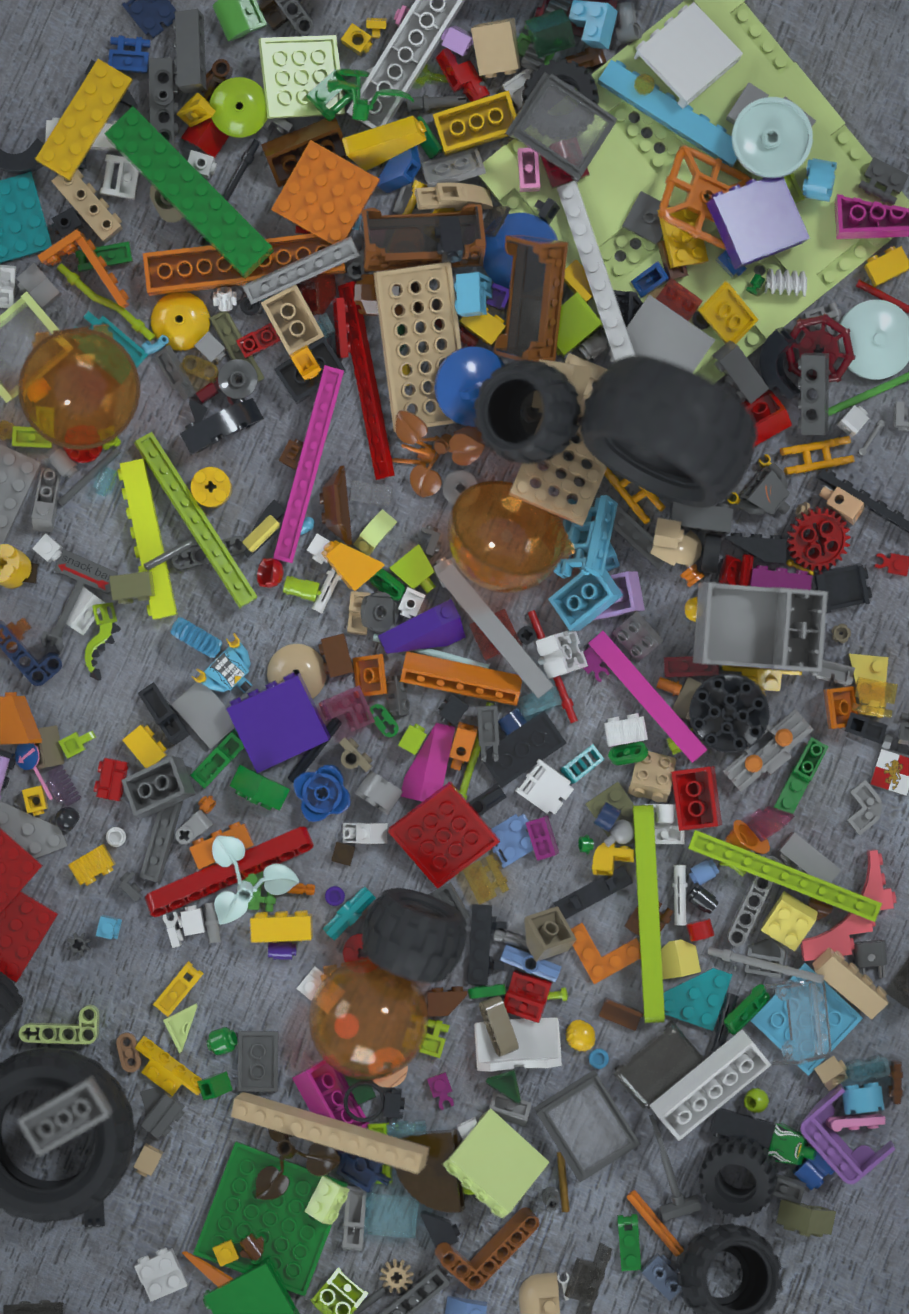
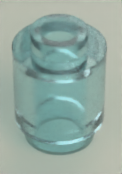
M103 466L93 485V488L96 489L95 493L104 497L107 494L111 495L118 479V472Z

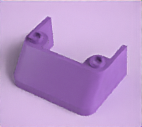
M839 1084L814 1106L802 1121L800 1129L803 1136L839 1177L847 1184H855L895 1150V1146L890 1140L876 1153L867 1145H861L852 1151L835 1131L826 1126L827 1118L833 1117L835 1112L832 1102L845 1092L843 1085Z

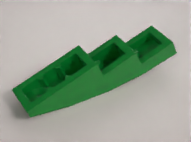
M236 729L190 775L204 789L245 748Z

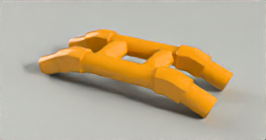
M850 436L780 448L782 456L802 453L804 464L785 467V475L854 463L853 455L832 459L829 448L851 443ZM822 449L824 461L812 463L810 451Z
M607 467L604 474L607 480L644 524H647L650 518L637 503L645 496L660 512L666 508L656 494L641 487V490L632 497L625 489L631 482L625 478L619 482L614 473Z

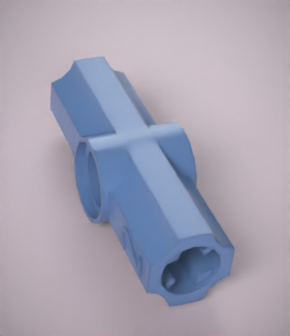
M505 945L500 961L556 982L562 966L543 959L537 961L534 968L529 969L525 966V961L528 958H533L532 954L510 945Z

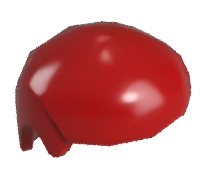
M274 558L262 559L257 571L259 586L273 588L282 581L284 570L281 562Z

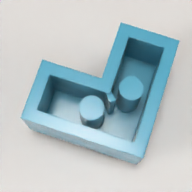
M573 0L568 19L576 26L584 27L582 41L591 48L609 49L618 11L609 3Z
M480 272L456 274L454 289L457 292V300H455L457 314L463 317L487 315L486 299H492V279Z

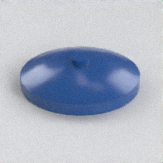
M512 213L503 216L494 222L485 234L486 250L483 266L487 275L495 284L510 289L513 255H509L505 251L506 235H524L558 240L555 231L545 220L530 213ZM531 245L527 246L523 293L534 291L544 285L546 263L539 262V256L533 252L534 246Z

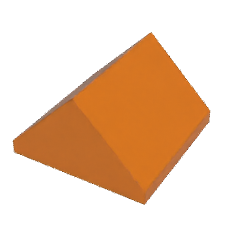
M377 654L353 658L357 697L388 694L384 655Z
M855 687L823 690L828 729L846 727L850 713L858 714Z

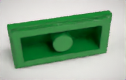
M419 116L416 119L422 121L426 128V132H424L426 141L420 143V146L429 159H433L442 153V146L424 119Z

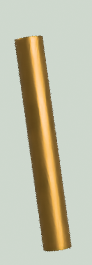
M559 1151L556 1153L562 1212H569L566 1164L563 1155Z

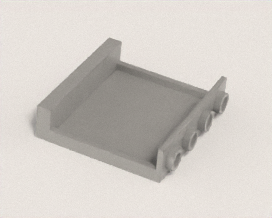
M651 295L647 297L626 328L635 355L662 359L694 372L715 341V339ZM611 350L608 355L611 356L610 361L614 363L615 359Z

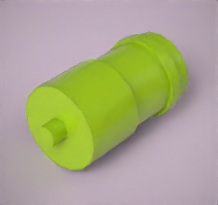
M287 576L283 587V593H286V595H294L313 602L316 601L317 595H320L322 592L319 590L320 583L294 578V576Z

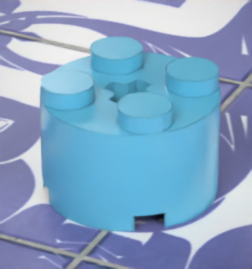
M815 158L813 160L809 159L806 170L809 178L804 179L803 196L809 199L830 202L837 162Z
M878 1082L863 1084L864 1088H859V1085L844 1086L845 1092L842 1094L845 1115L878 1111V1109L879 1111L885 1110L882 1087L879 1086Z

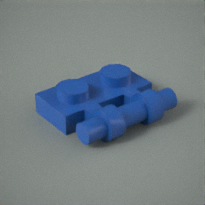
M121 35L119 37H111L110 45H118L117 50L109 49L108 65L121 72L148 74L150 54L149 52H142V48H150L151 40L143 39V37H136V39L125 38V36ZM135 46V51H126L124 47Z

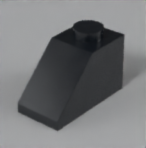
M425 1210L420 1213L435 1248L440 1243L453 1245L459 1242L458 1236L461 1233L457 1224L453 1225L451 1220Z

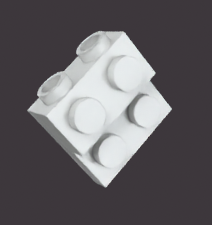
M166 1247L155 1252V1256L150 1258L148 1255L141 1257L134 1266L141 1284L145 1287L150 1302L188 1286L173 1248L169 1250Z

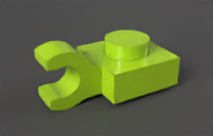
M89 731L82 736L75 732L58 742L67 759L86 750L84 744L95 739L96 736L93 731Z

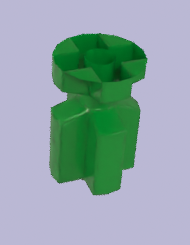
M755 274L750 282L752 287H747L746 291L756 296L758 293L756 288H761L765 278Z

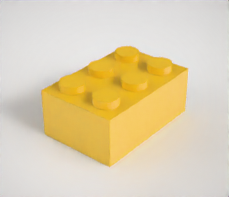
M298 910L295 914L288 915V911H277L275 915H268V912H256L255 916L250 918L251 943L312 940L313 938L312 914H308V910Z

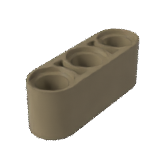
M495 996L480 1002V1012L496 1054L501 1057L518 1050V1041L501 997Z

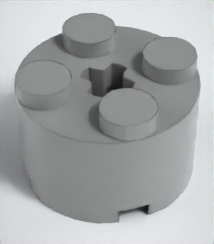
M371 770L355 792V794L364 800L366 798L367 802L387 815L403 793V791Z

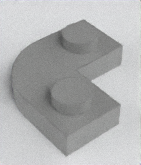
M863 780L850 791L861 808L850 816L847 821L859 836L879 820L882 812V801L866 780Z

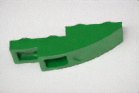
M812 737L809 739L782 787L773 809L789 818L792 817L829 746Z

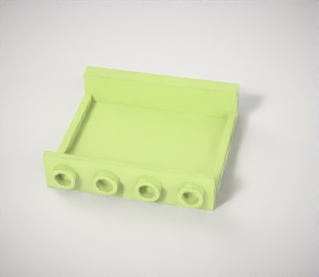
M490 1108L480 1117V1121L443 1165L451 1175H455L461 1181L465 1188L470 1189L479 1201L489 1206L493 1214L503 1218L512 1211L549 1164V1161Z

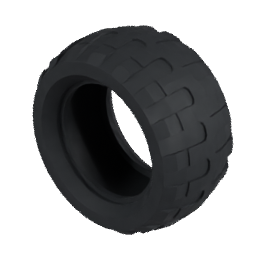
M632 355L618 359L610 366L607 372L605 371L595 383L590 393L580 426L582 439L587 449L609 469L631 483L660 497L680 504L701 508L711 507L724 502L726 497L738 486L752 462L754 445L757 439V428L752 415L731 394L686 368L662 359L643 355Z
M40 1047L17 1053L0 1063V1208L7 1214L38 1223L71 1220L101 1204L123 1178L130 1164L135 1143L133 1112L120 1083L96 1060L70 1049ZM92 1076L111 1107L112 1113L109 1117L93 1125L95 1145L87 1167L78 1174L59 1181L39 1180L22 1172L9 1158L2 1140L3 1117L10 1102L18 1094L34 1088L48 1087L65 1092Z

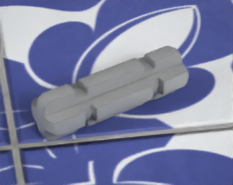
M495 930L493 936L495 941H504V943L528 949L526 937L522 938V936Z

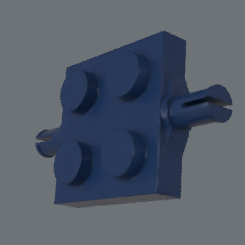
M333 1148L340 1156V1164L336 1171L338 1175L367 1193L372 1191L376 1181H380L385 1186L389 1185L391 1178L382 1174L384 1163Z

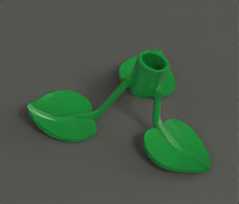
M337 69V73L340 75L355 76L357 84L340 80H328L327 82L329 92L339 89H352V119L367 121L369 110H373L377 97L381 95L404 97L414 103V99L404 91L381 89V91H376L369 104L368 99L360 98V77H368L370 75L369 72L364 70Z

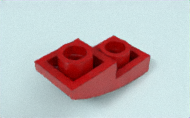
M271 323L236 340L245 359L281 341Z

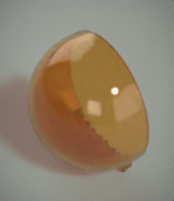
M107 324L94 325V330L86 326L55 330L52 335H49V331L35 333L36 341L32 342L33 349L27 356L19 376V400L23 413L30 425L43 438L53 444L78 450L102 446L118 437L127 428L136 413L140 399L139 374L129 353L113 338V331L108 332Z
M505 481L481 482L464 490L456 499L448 520L447 538L449 549L456 565L473 583L493 592L516 593L533 588L545 581L556 570L562 559H568L570 555L575 553V549L570 539H568L569 536L559 516L509 495L513 483Z
M369 958L341 963L339 968H337V964L323 966L324 974L320 975L321 984L315 991L309 1010L310 1035L316 1050L323 1060L341 1074L361 1080L382 1079L401 1071L409 1065L421 1050L428 1031V1008L424 995L414 980L406 979L384 970Z

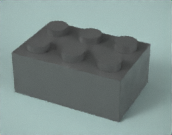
M673 501L671 503L669 520L680 521V529L728 535L731 531L734 509L729 508L728 504L722 503L716 506L701 508Z
M171 756L122 779L134 817L146 818L196 795L183 758Z

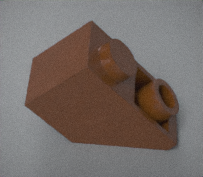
M452 986L451 990H443V987H432L431 991L427 992L428 1016H449L468 995L467 989H463V986Z

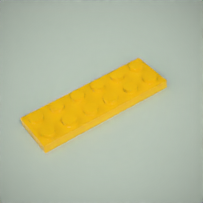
M97 59L35 160L70 181L133 80L102 60Z

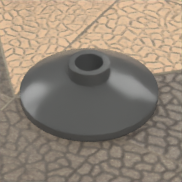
M231 360L224 364L219 371V387L230 398H246L254 392L257 386V372L245 360ZM241 376L242 382L236 383V377Z

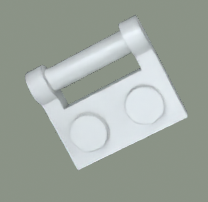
M107 154L105 157L107 163L103 188H100V194L135 200L139 171L125 157ZM114 163H120L116 189H110Z

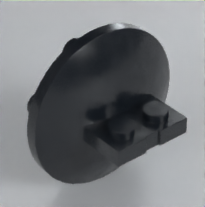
M721 673L710 677L697 688L690 703L689 717L695 734L705 745L719 752L735 753L750 748L761 739L769 723L770 707L764 691L755 681L737 673Z

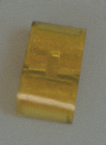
M187 355L182 360V367L188 374L207 382L216 381L219 369L215 364L195 355ZM195 360L197 366L192 370L187 369V362ZM210 367L214 368V376L206 377L205 370Z

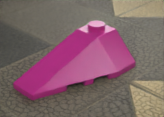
M435 724L404 777L401 797L423 802L443 787L455 732L454 726L449 727L444 724Z

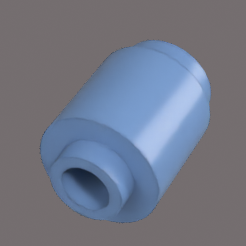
M706 859L690 868L691 873H689V876L694 884L698 883L701 886L715 878L719 870L712 859L708 861Z

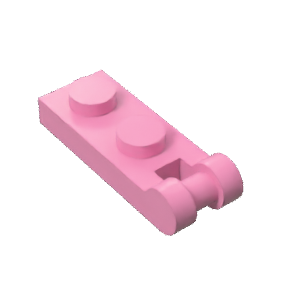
M879 1113L833 1116L826 1120V1126L835 1132L841 1131L843 1127H848L849 1130H858L860 1126L874 1129L879 1128V1125H885V1116Z

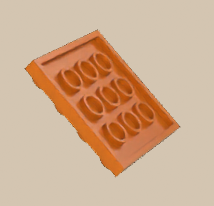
M310 140L271 210L333 245L348 238L362 213V209L365 208L380 179Z

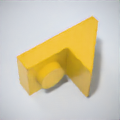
M196 93L176 115L190 127H193L213 117L216 111L201 94Z

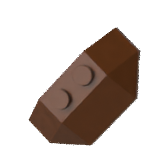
M340 466L323 486V492L319 493L320 505L324 504L325 512H321L322 524H326L327 529L348 546H353L345 466Z

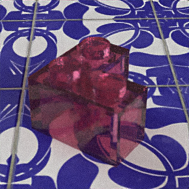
M360 685L318 703L326 721L344 714L351 732L375 722Z

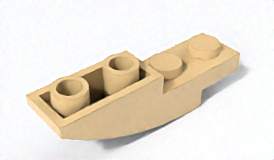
M437 183L436 187L416 188L415 190L418 210L454 207V211H461L467 204L481 205L482 209L493 208L489 189L477 185Z

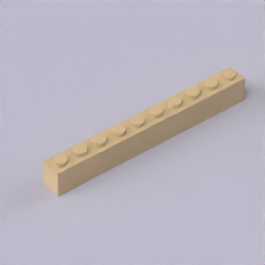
M242 1092L234 1098L231 1113L233 1118L417 1174L426 1165L429 1147L246 1092Z

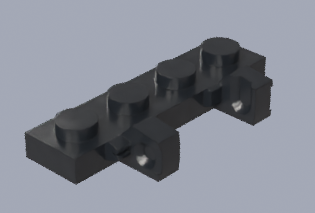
M472 904L468 984L488 985V974H493V970H504V962L492 961V956H489L491 934H494V930L497 929L506 930L507 925L506 922L496 921L497 916H492V905Z

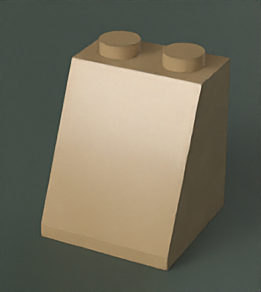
M515 18L476 24L471 28L479 76L485 75V78L496 77L499 72H504L505 75L516 73V69H519L521 66Z
M539 359V362H545L567 376L568 382L572 383L579 395L577 401L580 404L593 367ZM534 391L532 407L539 408V412L544 413L542 397L539 391Z

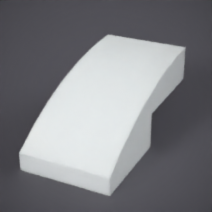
M0 265V308H10L14 304L16 266Z

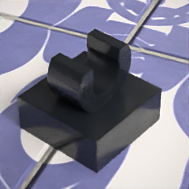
M550 198L545 203L538 200L534 206L539 211L538 215L548 224L552 222L560 209L558 204Z

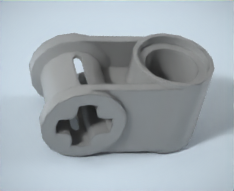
M199 810L176 831V839L181 844H190L214 824L202 810ZM182 831L190 832L188 835L189 840H181Z

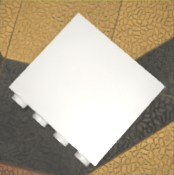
M695 2L689 7L687 5L682 7L678 12L679 15L675 18H669L664 24L665 27L661 30L656 29L650 35L651 39L647 42L642 41L636 47L637 52L634 56L635 60L641 57L680 98L677 104L682 109L738 63L743 55L740 49Z

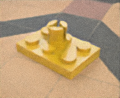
M684 209L671 214V216L695 226L698 214ZM659 217L671 269L709 261L704 240L698 237L696 239L691 237L690 233L667 223L663 218L660 219Z
M726 281L698 310L725 344L730 340L737 344L758 321V318Z

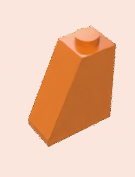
M6 692L4 697H0V745L42 743L41 735L26 697L17 696V692Z

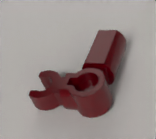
M218 377L214 384L210 382L195 392L202 404L219 393ZM227 396L229 404L233 405V401Z

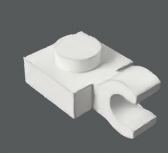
M176 911L173 912L174 920L172 921L167 919L166 914L163 915V921L166 923L172 948L182 945L181 941L184 940L181 929L177 930L178 913Z

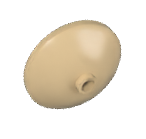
M290 644L282 647L272 656L268 664V683L275 680L279 683L284 680L283 677L297 669L300 671L313 699L321 692L326 682L327 675L323 666L324 660L316 650L307 645Z

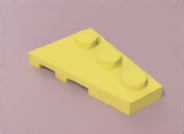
M848 654L851 667H855L853 678L857 688L862 715L883 717L888 657Z

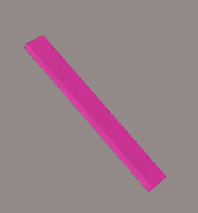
M604 631L600 632L588 643L692 763L707 751L706 747Z

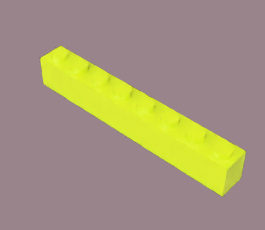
M144 459L120 463V469L117 470L120 481L123 480L125 488H122L123 498L128 501L129 505L126 508L127 517L132 519L133 527H130L132 539L136 538L137 546L134 547L136 558H140L141 562L138 570L139 572H146L144 564L165 552L146 463ZM167 561L149 570L153 575L155 596H150L149 604L146 607L148 615L152 616L154 620L178 615Z

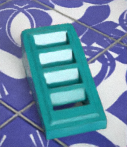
M591 744L561 767L560 771L571 781L570 784L572 785L605 759L594 744ZM588 752H590L596 759L595 762H593L592 759L589 757V755L587 754ZM582 757L588 762L589 767L583 762ZM576 762H577V763L579 764V766L582 768V770H583L582 772H581V771L578 769V767L575 765Z

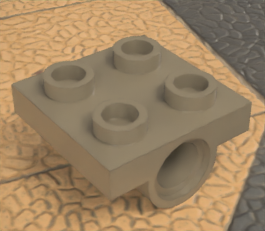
M345 737L339 742L345 749L341 756V762L346 768L354 769L360 765L367 772L373 767L370 764L373 760L365 752L363 754L357 749L359 745L352 737L349 740ZM349 753H354L357 756L355 764L347 762L346 757Z

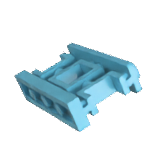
M601 495L600 498H596L595 506L590 508L583 526L566 519L563 520L553 563L554 573L561 578L571 577L573 568L581 567V571L587 576L591 574L596 577L603 576L618 506L616 501L608 495ZM568 499L567 501L572 505L577 503L573 499ZM592 516H596L595 521H591ZM581 531H589L587 543L578 544ZM584 552H588L587 558H583ZM572 553H576L575 559H571Z

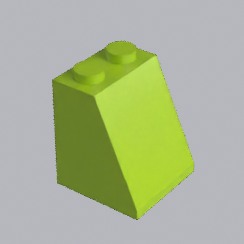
M578 292L561 305L556 355L559 356L561 354L563 358L602 326L600 319Z

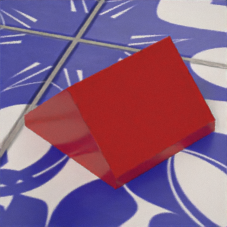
M209 118L193 127L188 126L181 139L204 154L216 158L230 136L221 132L214 124L212 118Z

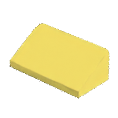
M269 515L243 540V544L251 552H254L280 527L279 522Z

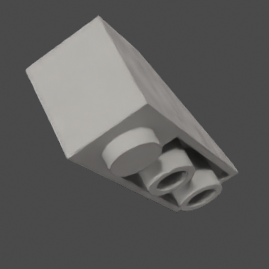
M41 467L32 513V525L35 531L53 532L61 474L56 469Z

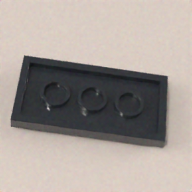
M542 711L499 741L498 761H494L492 758L493 746L486 750L487 759L484 764L499 786L503 788L535 766L538 759H545L567 742L546 712Z

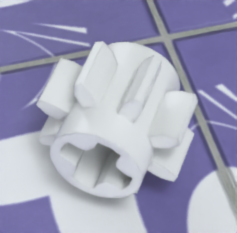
M220 287L217 289V293H213V305L218 306V309L221 311H230L233 309V305H237V293L232 292L230 287Z

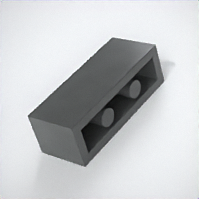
M731 340L712 355L716 361L714 365L721 373L724 372L726 374L725 380L731 387L734 386L737 389L735 394L741 401L746 400L751 404L769 389L739 346Z

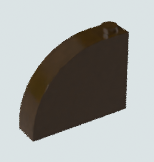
M457 1129L396 1133L392 1135L395 1138L429 1147L426 1165L418 1174L395 1167L396 1173L405 1189L417 1201L431 1209L448 1213H459L465 1210L463 1185L443 1165L459 1146Z

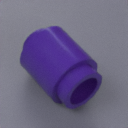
M293 941L268 942V958H273V960H292L293 956H296L297 946L293 944Z

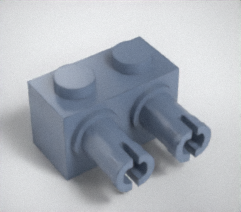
M656 1253L641 1268V1273L671 1301L682 1290L681 1286L677 1283V1273L680 1270L678 1268L674 1270L670 1266L672 1262L664 1254L660 1256Z

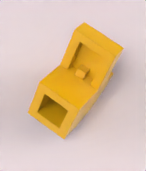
M616 842L609 847L605 843L600 844L593 856V874L613 876L615 861L635 862L634 849L628 846L616 848Z

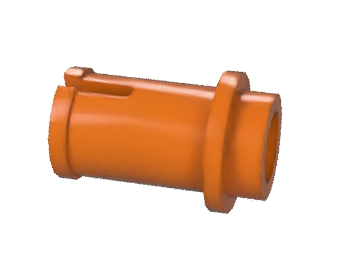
M660 676L656 688L672 693V696H679L682 684H679V681L674 682Z

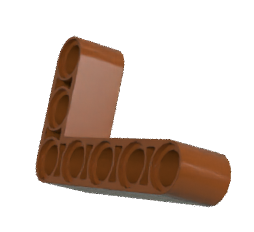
M524 1207L497 1232L471 1261L467 1260L448 1243H440L435 1248V1255L443 1267L471 1290H478L537 1230L540 1222L530 1208Z

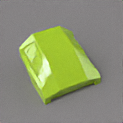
M338 1267L311 1299V1302L323 1314H352L368 1295V1292L358 1287Z

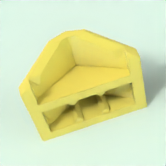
M679 939L669 941L661 948L663 979L683 977L701 972L696 945Z

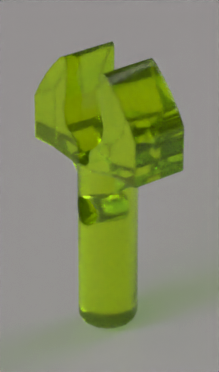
M425 65L422 70L425 75L418 77L415 81L418 85L423 86L428 80L448 84L445 75L430 72L428 65Z

